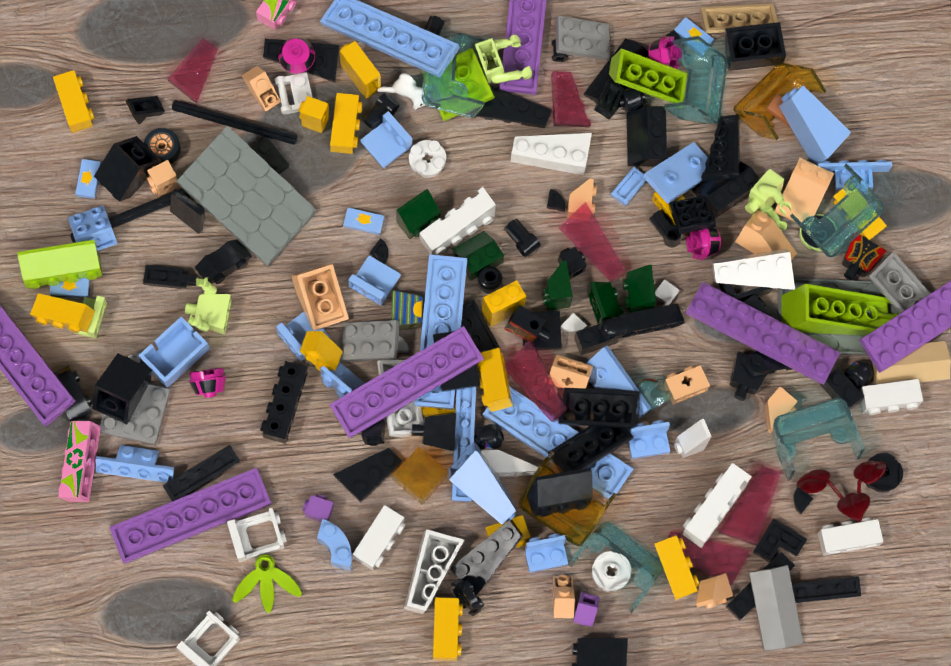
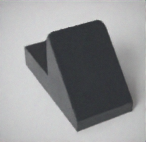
M158 96L126 100L132 116L139 125L146 117L160 116L165 112Z

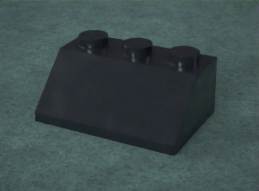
M780 22L725 28V52L728 71L783 65L786 52Z
M646 106L628 112L626 114L627 166L655 167L667 159L666 106Z
M740 161V178L702 182L693 188L692 192L696 197L706 195L714 219H716L748 197L750 190L760 178L750 166Z
M591 468L536 477L527 494L533 516L541 515L545 517L551 513H566L573 509H586L593 498Z

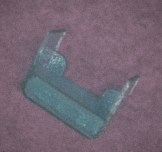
M464 33L443 37L457 43L460 47L459 53L473 48L477 57L478 53L475 44L485 41V39ZM457 53L440 78L426 71L423 72L422 101L425 105L473 118L485 105L483 101L468 98L467 87L463 83L455 81Z
M699 36L673 40V44L683 51L681 62L689 70L685 101L667 104L664 106V109L680 120L705 124L718 123L721 116L727 70L725 56Z
M847 164L844 167L851 174V177L844 184V191L847 195L820 220L815 216H809L803 222L793 213L790 215L827 257L838 255L884 211V204Z
M835 398L776 417L773 423L777 455L788 481L792 480L795 472L792 462L797 453L795 443L830 433L833 441L838 444L850 442L856 459H860L865 450L846 401L841 398Z
M604 522L583 543L572 557L569 566L573 567L586 549L594 553H600L606 547H609L615 553L625 556L629 563L638 570L634 577V582L643 591L628 611L632 614L661 576L664 568L660 560L609 522Z

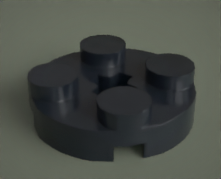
M878 453L868 460L886 463L885 472H888V475L880 477L874 483L866 484L867 487L877 492L885 493L894 490L902 481V465L891 454Z
M461 579L452 582L451 586H455L453 593L456 598H459V603L463 604V608L468 607L471 610L468 612L471 616L481 612L484 604L472 592L474 590L472 584L468 580L463 581Z

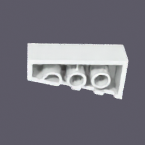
M592 133L516 136L510 162L584 175Z
M483 187L478 190L479 194L476 197L471 198L469 196L464 200L459 209L453 208L445 215L444 220L439 218L419 233V239L430 255H441L447 250L448 246L458 244L464 236L474 234L478 227L483 224L486 226L494 220L496 204Z
M425 530L404 606L405 610L420 614L427 610L463 544V539Z

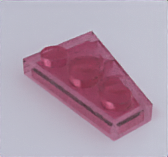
M203 38L169 76L168 81L197 104L218 49Z
M553 71L551 74L553 126L590 128V120L587 119L585 107L580 101L579 92L571 72Z

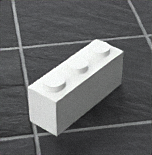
M919 379L863 386L859 390L864 396L860 401L863 414L877 415L885 410L892 413L899 411L900 408L913 410L917 409L923 402Z
M384 505L352 554L353 559L371 570L375 566L379 568L384 560L382 555L386 550L390 551L395 543L393 538L396 534L400 535L405 527L404 517Z
M864 518L860 523L854 524L853 521H847L837 527H834V524L825 525L818 532L823 556L876 547L883 543L878 519Z

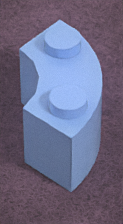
M322 519L317 536L318 543L324 545L330 551L331 566L351 571L352 554L347 537L336 525Z

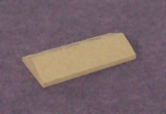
M773 3L701 7L702 27L705 33L725 32V28L778 22Z
M946 341L925 343L880 373L872 362L874 382L877 385L919 379V382L950 379L951 358Z

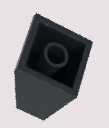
M135 136L114 143L94 177L120 202L131 198L149 177L147 170L161 164L162 160Z
M117 353L95 384L92 409L127 425L151 381L152 369Z
M578 638L577 643H573L572 655H576V661L572 663V666H626L628 638Z

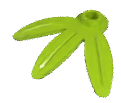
M262 554L255 561L256 569L250 572L237 586L232 601L236 603L242 600L260 580L261 601L265 612L270 613L274 603L272 579L281 588L296 597H300L302 591L292 577L275 567V561L270 555ZM264 560L269 563V566L266 568L261 565V562Z

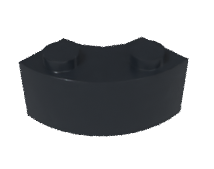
M238 239L230 240L218 250L205 255L195 266V269L203 279L207 277L208 282L211 284H220L237 269L245 268L248 265L247 261L252 255Z
M67 366L54 372L76 400L65 411L70 422L77 421L91 414L92 411L89 406L92 405L88 394L83 395L77 383L81 380L76 370L72 372L70 367Z

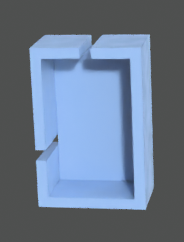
M180 317L154 341L158 349L157 351L150 344L138 356L144 365L152 369V374L168 388L210 349L208 343Z

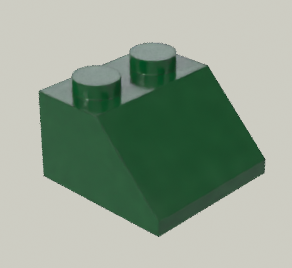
M428 189L396 210V222L409 239L419 237L421 231L440 218V210Z
M485 231L451 249L455 257L467 258L466 274L471 281L478 277L479 272L483 268L489 266L497 267L504 261V254L499 246Z
M563 260L548 279L546 288H543L542 301L543 305H547L548 311L570 308L573 294L567 260Z
M646 265L629 271L625 279H623V290H627L625 308H629V313L654 308L656 297L652 265Z
M611 282L590 283L587 295L597 324H601L606 319L624 314L622 305H618L617 290L615 287L612 288Z

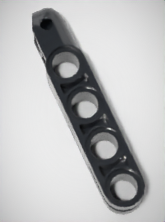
M672 304L606 319L600 324L599 329L605 339L613 340L675 328L684 324L685 321L679 304Z

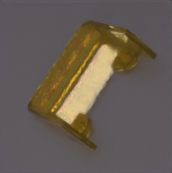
M781 63L759 81L734 106L733 110L735 114H739V118L757 135L777 140L779 137L774 131L775 126L773 122H771L775 116L766 111L775 95L778 94L783 97L788 91L790 92L795 87L798 89L801 86H804L811 93L814 91L824 94L826 89L813 68Z
M551 451L539 465L519 500V506L524 512L554 532L560 533V536L565 535L566 540L570 543L582 546L589 539L617 494L613 493L605 505L597 500H593L583 510L573 509L566 513H551L545 517L541 515L533 516L527 494L536 477L556 474L547 467L555 454Z

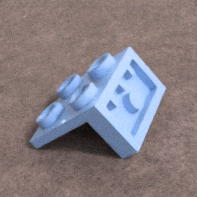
M389 111L383 115V123L360 140L361 144L382 168L388 166L412 147V137Z
M104 206L95 207L68 218L76 242L95 240L98 251L118 244Z
M368 256L356 276L351 275L348 283L351 289L382 306L401 277V274L375 258Z
M305 312L301 313L286 326L282 322L276 326L277 334L300 362L305 359V356L300 352V348L306 332L313 331ZM323 328L314 330L323 331L330 338V336L325 332Z
M340 362L336 371H329L324 366L320 368L321 378L323 379L322 383L329 389L331 387L334 388L340 398L365 384Z
M664 420L652 422V425L639 423L635 425L634 429L631 428L629 432L634 437L628 442L631 459L669 454L670 448L667 438V431L670 427L669 422L664 423Z
M560 533L548 536V539L543 540L540 537L532 538L526 543L524 551L529 573L568 565L564 547L565 535L560 536Z

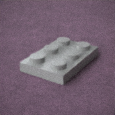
M558 16L556 18V53L608 60L610 58L609 24Z
M390 320L344 323L341 360L343 362L396 360L400 322Z

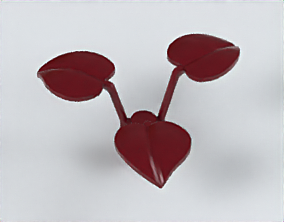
M866 461L859 464L853 472L854 477L859 479L857 481V493H849L845 497L829 481L830 473L822 469L812 470L804 474L797 482V487L806 493H818L826 487V484L829 485L840 498L837 503L838 510L845 516L861 522L871 502L867 494L861 493V483L871 484L877 481L884 474L887 465L882 461Z

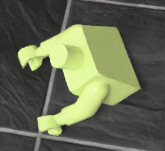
M512 35L509 40L505 38L493 41V38L475 44L488 83L493 82L497 84L518 80L521 77L524 80L531 78L532 70L530 66H527L522 71L516 70L505 73L497 52L499 49L507 48L508 46L520 47L521 41L519 36Z
M769 169L750 190L745 209L750 214H754L756 210L765 212L775 221L779 228L786 230L787 223L780 221V217L774 212L775 209L772 205L775 202L779 204L780 212L786 215L782 207L787 206L791 211V204L788 201H784L781 193L784 179Z
M207 277L205 279L196 278V286H202V289L205 291L199 295L197 304L186 303L185 314L190 315L188 324L196 326L203 332L211 330L225 334L232 302L231 295L216 294V286L208 282Z

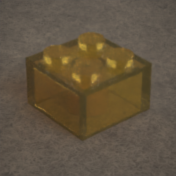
M418 446L393 474V481L423 505L448 477V471Z

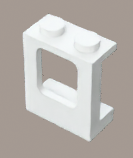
M269 508L268 512L239 521L234 519L227 521L239 562L285 549L283 543L287 542L284 531H279L280 517L278 512L274 513L273 508ZM271 521L274 525L277 541L253 549L246 532L247 528Z
M208 611L205 619L184 642L181 641L177 646V649L196 666H217L240 640L239 636H237L239 632L232 625L227 627L223 623V617L217 612L212 614ZM212 624H217L230 636L229 640L215 656H209L197 645V640Z

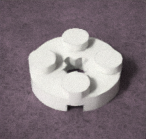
M423 140L413 145L409 154V165L412 171L424 178H431L440 174L446 164V153L439 142ZM425 155L432 157L429 163L426 160H422Z
M612 551L604 552L596 558L592 566V578L595 584L606 592L622 589L630 579L631 565L622 554ZM610 566L612 569L615 568L617 570L614 573L615 576L607 575V567Z

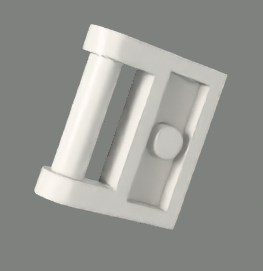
M307 72L274 78L275 85L278 86L282 114L299 112L301 102H305L307 96L312 97ZM286 84L291 86L295 105H289L285 88Z

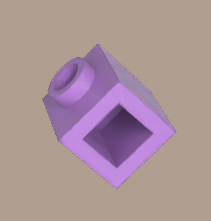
M311 495L309 500H305L302 511H305L306 518L322 522V519L329 521L334 503L328 501L327 497L323 495Z
M581 592L573 622L593 627L600 597Z

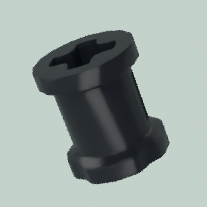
M556 39L552 40L551 45L553 46L554 54L552 60L554 62L567 61L568 55L556 53Z

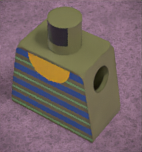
M393 291L391 320L400 322L399 330L421 328L424 312L423 297Z

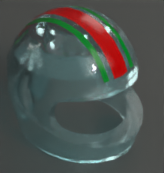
M645 378L636 385L652 408L648 412L654 410L672 396L670 390L659 391L657 385L660 382L653 378Z

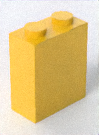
M356 41L351 44H345L340 50L341 67L365 99L378 92L377 89L381 87V75Z
M516 280L483 297L482 313L490 327L509 318L519 305L525 307L526 295L518 281Z

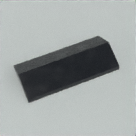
M626 38L612 55L613 57L620 49H624L649 59V51L645 47ZM611 58L584 92V95L597 103L605 83L609 78L612 79L609 75ZM617 105V108H616L614 114H615V113L617 112V110L619 109V106H618V105Z
M565 387L558 423L564 425L634 429L640 412V391Z
M588 426L550 450L548 455L560 473L586 469L634 437L627 428Z

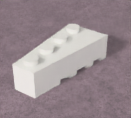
M788 249L711 261L716 283L795 290L791 255Z
M732 463L725 474H720L715 482L717 483L715 488H710L706 493L705 498L707 499L703 504L700 502L695 508L694 512L696 514L694 517H689L683 525L685 530L682 535L702 548L745 490L752 476Z

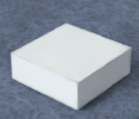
M664 279L655 291V297L665 305H670L680 290Z

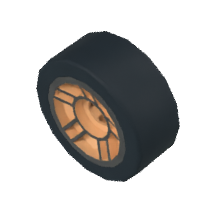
M157 128L152 130L144 140V144L162 160V163L168 160L172 164L180 154V143L177 135L172 130Z

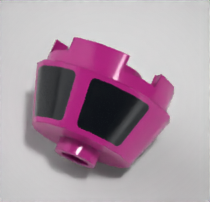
M663 36L652 42L649 46V59L678 69L680 67L678 58H682L679 43L674 42L675 37Z
M291 38L281 45L278 59L286 71L299 74L307 71L313 65L315 51L307 40Z
M716 228L692 231L690 237H686L687 251L692 252L693 259L705 260L719 252L721 238Z
M224 368L189 372V383L196 395H204L205 398L215 397L216 393L224 391L227 376L224 373Z

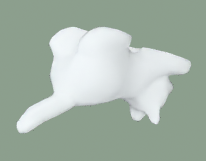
M407 73L400 74L399 79L394 82L392 87L383 86L377 89L378 92L397 93L410 98L415 110L426 106L427 100L430 101L432 99L421 87L416 86L415 80Z

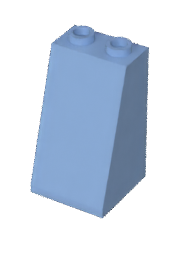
M804 86L798 89L796 87L781 98L783 102L778 107L811 163L817 165L828 159L851 133Z
M473 441L448 469L449 480L503 525L506 521L512 520L516 514L514 513L516 511L514 501L478 445Z

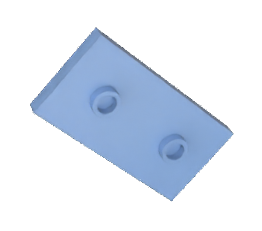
M693 142L647 171L643 178L669 204L702 182L701 176L705 171V163L708 157Z
M608 346L603 347L586 363L593 366L589 382L594 389L639 391ZM641 392L638 420L652 409Z

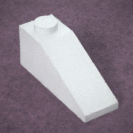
M699 420L677 436L674 446L676 452L681 454L682 458L701 452L706 448L712 436L705 420Z
M487 447L481 450L498 477L538 475L539 468L503 451L494 450V448Z

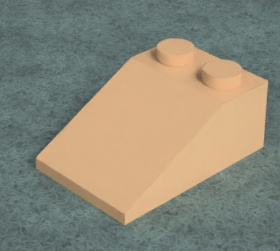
M799 158L782 194L784 201H788L791 204V211L787 206H783L782 209L786 212V215H783L778 204L774 212L809 228L834 173Z
M759 210L755 211L735 241L754 254L788 249L791 261L797 254L775 221L765 212Z
M333 264L322 265L291 275L296 294L313 331L349 319Z

